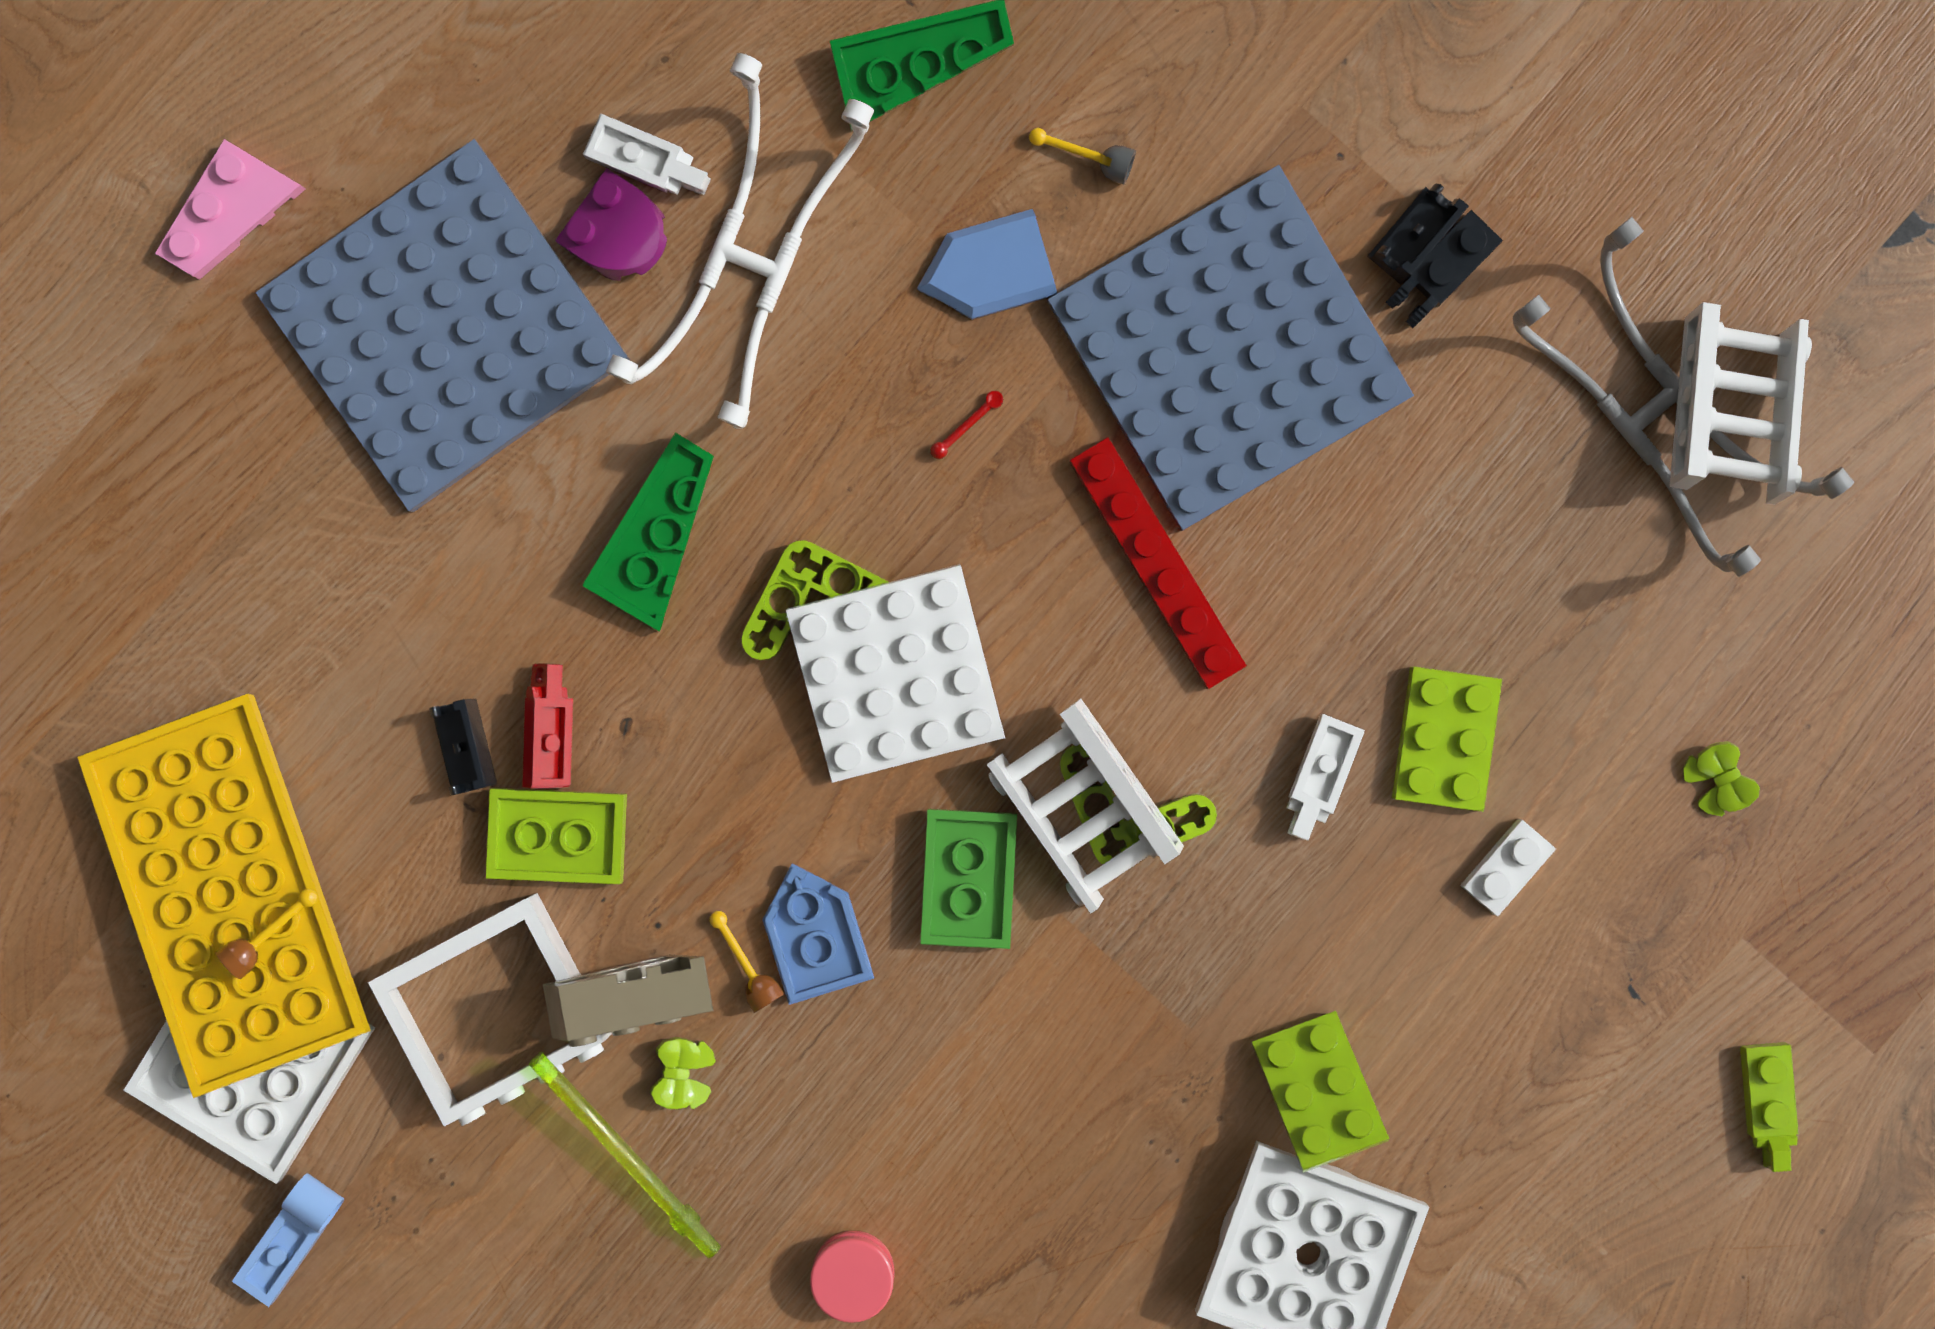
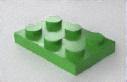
M947 809L927 810L921 944L1010 949L1017 813Z

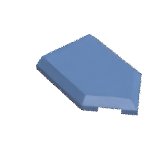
M1033 209L947 233L917 290L943 302L971 320L1056 295V285Z
M792 863L763 918L789 1005L874 979L875 977L849 893Z

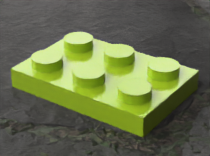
M1414 666L1410 667L1392 799L1484 812L1502 679Z
M491 788L489 794L486 879L622 884L627 794Z
M1336 1011L1252 1042L1253 1049L1303 1173L1389 1141V1136Z

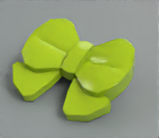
M1729 741L1717 742L1707 746L1698 753L1697 758L1693 755L1689 756L1683 767L1684 780L1688 783L1704 781L1710 778L1714 779L1717 786L1709 790L1698 800V806L1707 814L1723 816L1725 811L1742 810L1750 806L1759 797L1760 787L1754 779L1741 775L1736 767L1740 751L1737 745Z
M681 1037L663 1040L656 1047V1054L664 1065L663 1076L651 1087L650 1094L654 1102L664 1108L681 1109L690 1106V1108L695 1109L706 1102L711 1089L704 1083L689 1079V1069L712 1066L716 1062L713 1050L703 1040L699 1041L697 1045L694 1041Z

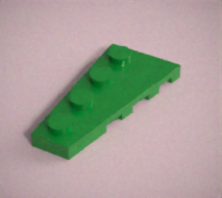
M994 0L830 40V45L845 107L849 99H855L867 104L874 110L870 119L871 122L1012 47L1014 40L1005 0Z
M675 432L582 586L660 632L714 456Z

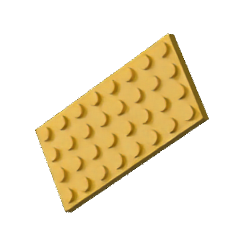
M242 695L77 757L193 1098L371 1031L254 695ZM303 890H314L318 897L315 905L304 907L257 947V963L245 977L240 980L224 967L216 956V952L226 943L236 939L251 941L295 904Z

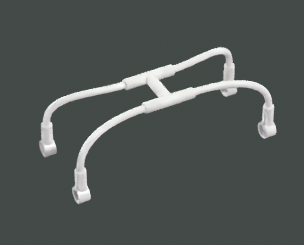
M737 53L730 72L741 79L743 86L748 91L749 132L745 165L733 208L728 209L700 277V288L679 325L647 362L638 368L636 363L613 354L606 369L608 374L621 379L626 384H633L654 371L679 344L693 324L710 290L715 289L726 261L767 277V280L756 304L758 311L753 322L745 354L738 405L724 400L717 417L736 429H743L748 422L752 380L760 338L768 313L773 312V308L794 261L793 259L802 241L800 238L802 231L827 189L860 145L865 133L869 129V122L874 112L873 108L855 99L848 100L842 114V119L851 124L853 134L807 199L790 233L787 232L774 261L736 246L734 241L745 217L742 213L754 176L760 133V97L758 89L760 79L758 75L762 64L755 58L743 53Z

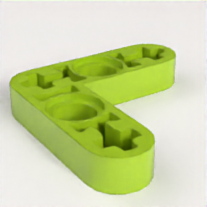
M805 540L795 541L783 552L743 631L741 638L742 646L749 656L758 660L771 659L781 651L791 632L787 613H777L773 610L770 603L772 593L778 588L785 587L793 592L796 601L795 607L805 604L812 588L829 597L842 595L836 593L830 586L831 575L840 568L849 569L855 576V586L850 592L862 589L864 577L873 581L867 588L888 583V581L812 542ZM805 548L812 551L810 559L822 566L825 557L833 560L823 573L821 585L813 582L818 573L808 568H804L801 573L794 571L796 563L791 560L794 552L802 554ZM764 610L772 618L786 621L783 630L776 625L773 626L769 638L775 642L772 649L763 648L759 653L754 650L756 642L751 639L754 631L759 633L764 631L768 621L759 619Z
M1081 744L1077 746L1071 745L1061 755L1059 765L1064 781L1078 773L1077 771L1069 772L1067 765L1073 762V753L1080 752L1082 757H1089ZM1107 781L1101 785L1090 786L1072 798L1082 824L1091 819L1085 813L1083 807L1085 799L1090 794L1101 793L1108 799L1109 806L1114 803L1113 798L1115 796ZM1194 793L1157 807L1174 832V823L1166 814L1167 811L1175 809V817L1178 818L1190 812L1188 804L1195 802L1198 807L1207 808L1208 813L1202 816L1203 824L1200 826H1196L1193 821L1179 824L1180 828L1184 831L1182 834L1177 835L1181 842L1202 835L1214 826L1217 817L1216 807L1207 797ZM1123 818L1118 822V826L1110 827L1111 833L1117 841H1125V846L1119 849V853L1140 840L1139 835L1142 831L1133 818L1130 820H1124ZM1103 832L1089 841L1095 857L1101 864H1105L1112 859L1109 853L1101 854L1100 848L1106 846Z

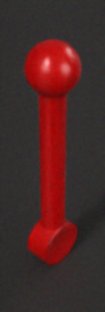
M999 391L989 392L986 396V402L945 440L936 442L931 446L930 453L932 457L943 459L948 453V448L988 411L1000 408L1004 400L1002 394Z

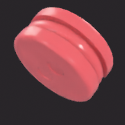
M845 1231L834 1235L818 1250L811 1270L810 1287L817 1305L828 1316L842 1322L856 1323L874 1317L885 1307L893 1290L895 1269L892 1256L887 1247L878 1238L869 1233Z

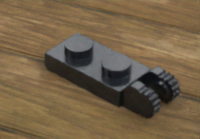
M1470 210L1434 247L1418 268L1386 303L1393 309L1409 296V292L1414 287L1421 291L1427 297L1426 301L1422 305H1418L1405 321L1413 329L1435 306L1439 307L1503 240L1477 214Z

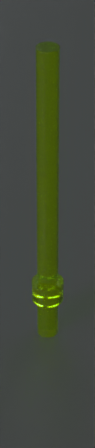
M543 1052L535 1056L528 1065L670 1217L669 1224L681 1237L686 1235L708 1259L713 1257L719 1251L721 1245L700 1224L701 1217L689 1204L683 1205Z

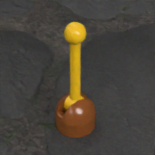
M312 889L303 890L295 904L251 941L236 939L226 943L216 952L220 962L232 975L241 980L252 971L257 963V947L304 907L315 905L318 899L316 892Z
M722 911L713 912L709 919L712 927L720 930L748 976L749 981L745 987V996L753 1013H756L783 996L784 992L778 982L772 977L765 974H756L728 928L726 914Z

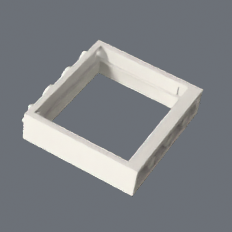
M538 893L368 982L443 1126L456 1120L460 1122L461 1126H464L485 1114L483 1106L498 1098L500 1104L503 1105L525 1092L523 1084L535 1078H538L540 1084H543L563 1073L565 1069L562 1064L577 1056L580 1063L596 1056L604 1050L601 1043L612 1034L610 1032L596 1035V1042L583 1046L569 1047V1044L457 1102L397 987L525 920L556 981L580 976L581 974Z

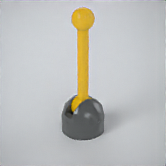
M1034 128L1029 134V140L1033 145L1041 146L1046 144L1100 163L1101 171L1106 178L1123 185L1126 184L1133 166L1136 150L1115 145L1109 147L1103 153H1099L1048 136L1041 128Z

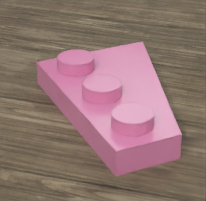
M224 139L155 254L200 280L239 247L240 240L259 224L265 225L275 216L274 211L290 198L295 199L306 189Z

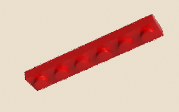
M1109 437L1069 461L1206 689L1212 688L1247 666Z

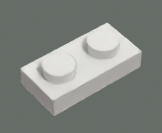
M1517 819L1460 886L1493 915L1499 916L1556 848L1524 820Z

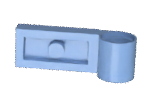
M306 1173L288 1194L281 1206L282 1210L232 1282L269 1307L275 1302L342 1205L344 1198L309 1173Z

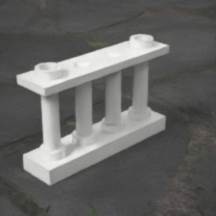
M1703 302L1685 317L1670 487L1688 490L1706 478L1709 473L1768 483L1766 503L1775 505L1795 493L1802 477V469L1798 465L1805 363L1810 356L1812 348L1811 338L1808 337L1809 320L1799 319L1783 331L1780 337L1724 327V324L1719 322L1721 305ZM1719 345L1778 355L1776 379L1720 370V366L1716 364L1717 348ZM1715 388L1775 397L1773 422L1718 413L1716 408L1712 407L1713 391ZM1714 430L1771 440L1769 465L1714 456L1712 451L1708 450L1710 433Z
M1080 699L1060 714L1064 719V722L1061 724V730L1011 764L1001 753L989 762L987 766L992 771L989 773V778L995 789L1003 796L1008 794L1067 879L1066 889L1073 901L1078 906L1085 905L1091 914L1099 908L1104 900L1098 889L1149 855L1153 858L1159 856L1164 864L1168 863L1180 855L1184 845L1083 700ZM1081 744L1090 757L1087 761L1088 766L1035 801L1021 781V778L1069 745L1077 746ZM1107 781L1117 795L1113 798L1114 803L1061 838L1046 816L1095 782L1104 783ZM1123 818L1126 820L1133 818L1142 831L1139 835L1140 840L1087 875L1072 852Z

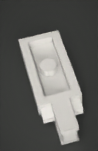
M603 114L599 115L583 152V156L592 162L666 193L669 191L678 195L682 186L704 195L711 180L707 176V172L690 166L693 157L685 153L682 147Z
M1320 714L1288 796L1290 799L1287 809L1295 811L1287 832L1288 834L1308 841L1316 820L1326 823L1329 814L1334 813L1365 730L1325 714Z

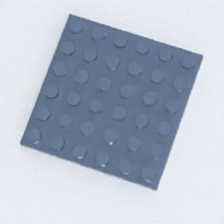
M475 139L255 292L410 512L418 510L610 375L606 372V369L613 354L630 361L628 355Z
M1280 165L1052 296L1047 301L1180 531L1192 526L1414 396Z

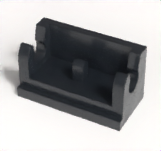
M1436 183L1430 189L1425 187L1367 256L1400 285L1412 275L1469 207L1460 198L1454 199L1453 202L1445 198L1441 193L1444 190L1441 184Z
M462 699L454 701L452 704L429 708L431 717L434 719L449 779L450 795L453 796L497 785L477 699Z

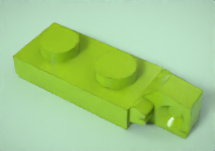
M1786 1042L1743 1045L1740 1047L1747 1134L1752 1136L1754 1147L1762 1148L1764 1167L1769 1168L1772 1172L1792 1171L1790 1146L1797 1145L1798 1137L1796 1134H1799L1791 1045Z

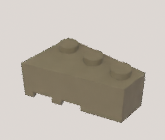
M669 954L543 984L552 1039L569 1041V1047L594 1043L597 1041L596 1035L612 1032L613 1036L626 1035L639 1031V1026L653 1023L655 1025L669 1024L680 1021L682 1017L713 1011L704 956Z

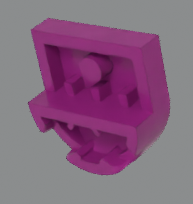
M606 168L555 241L594 268L602 276L611 280L621 281L622 276L633 273L645 274L658 262L667 244V237L663 233V219L665 216L642 191Z

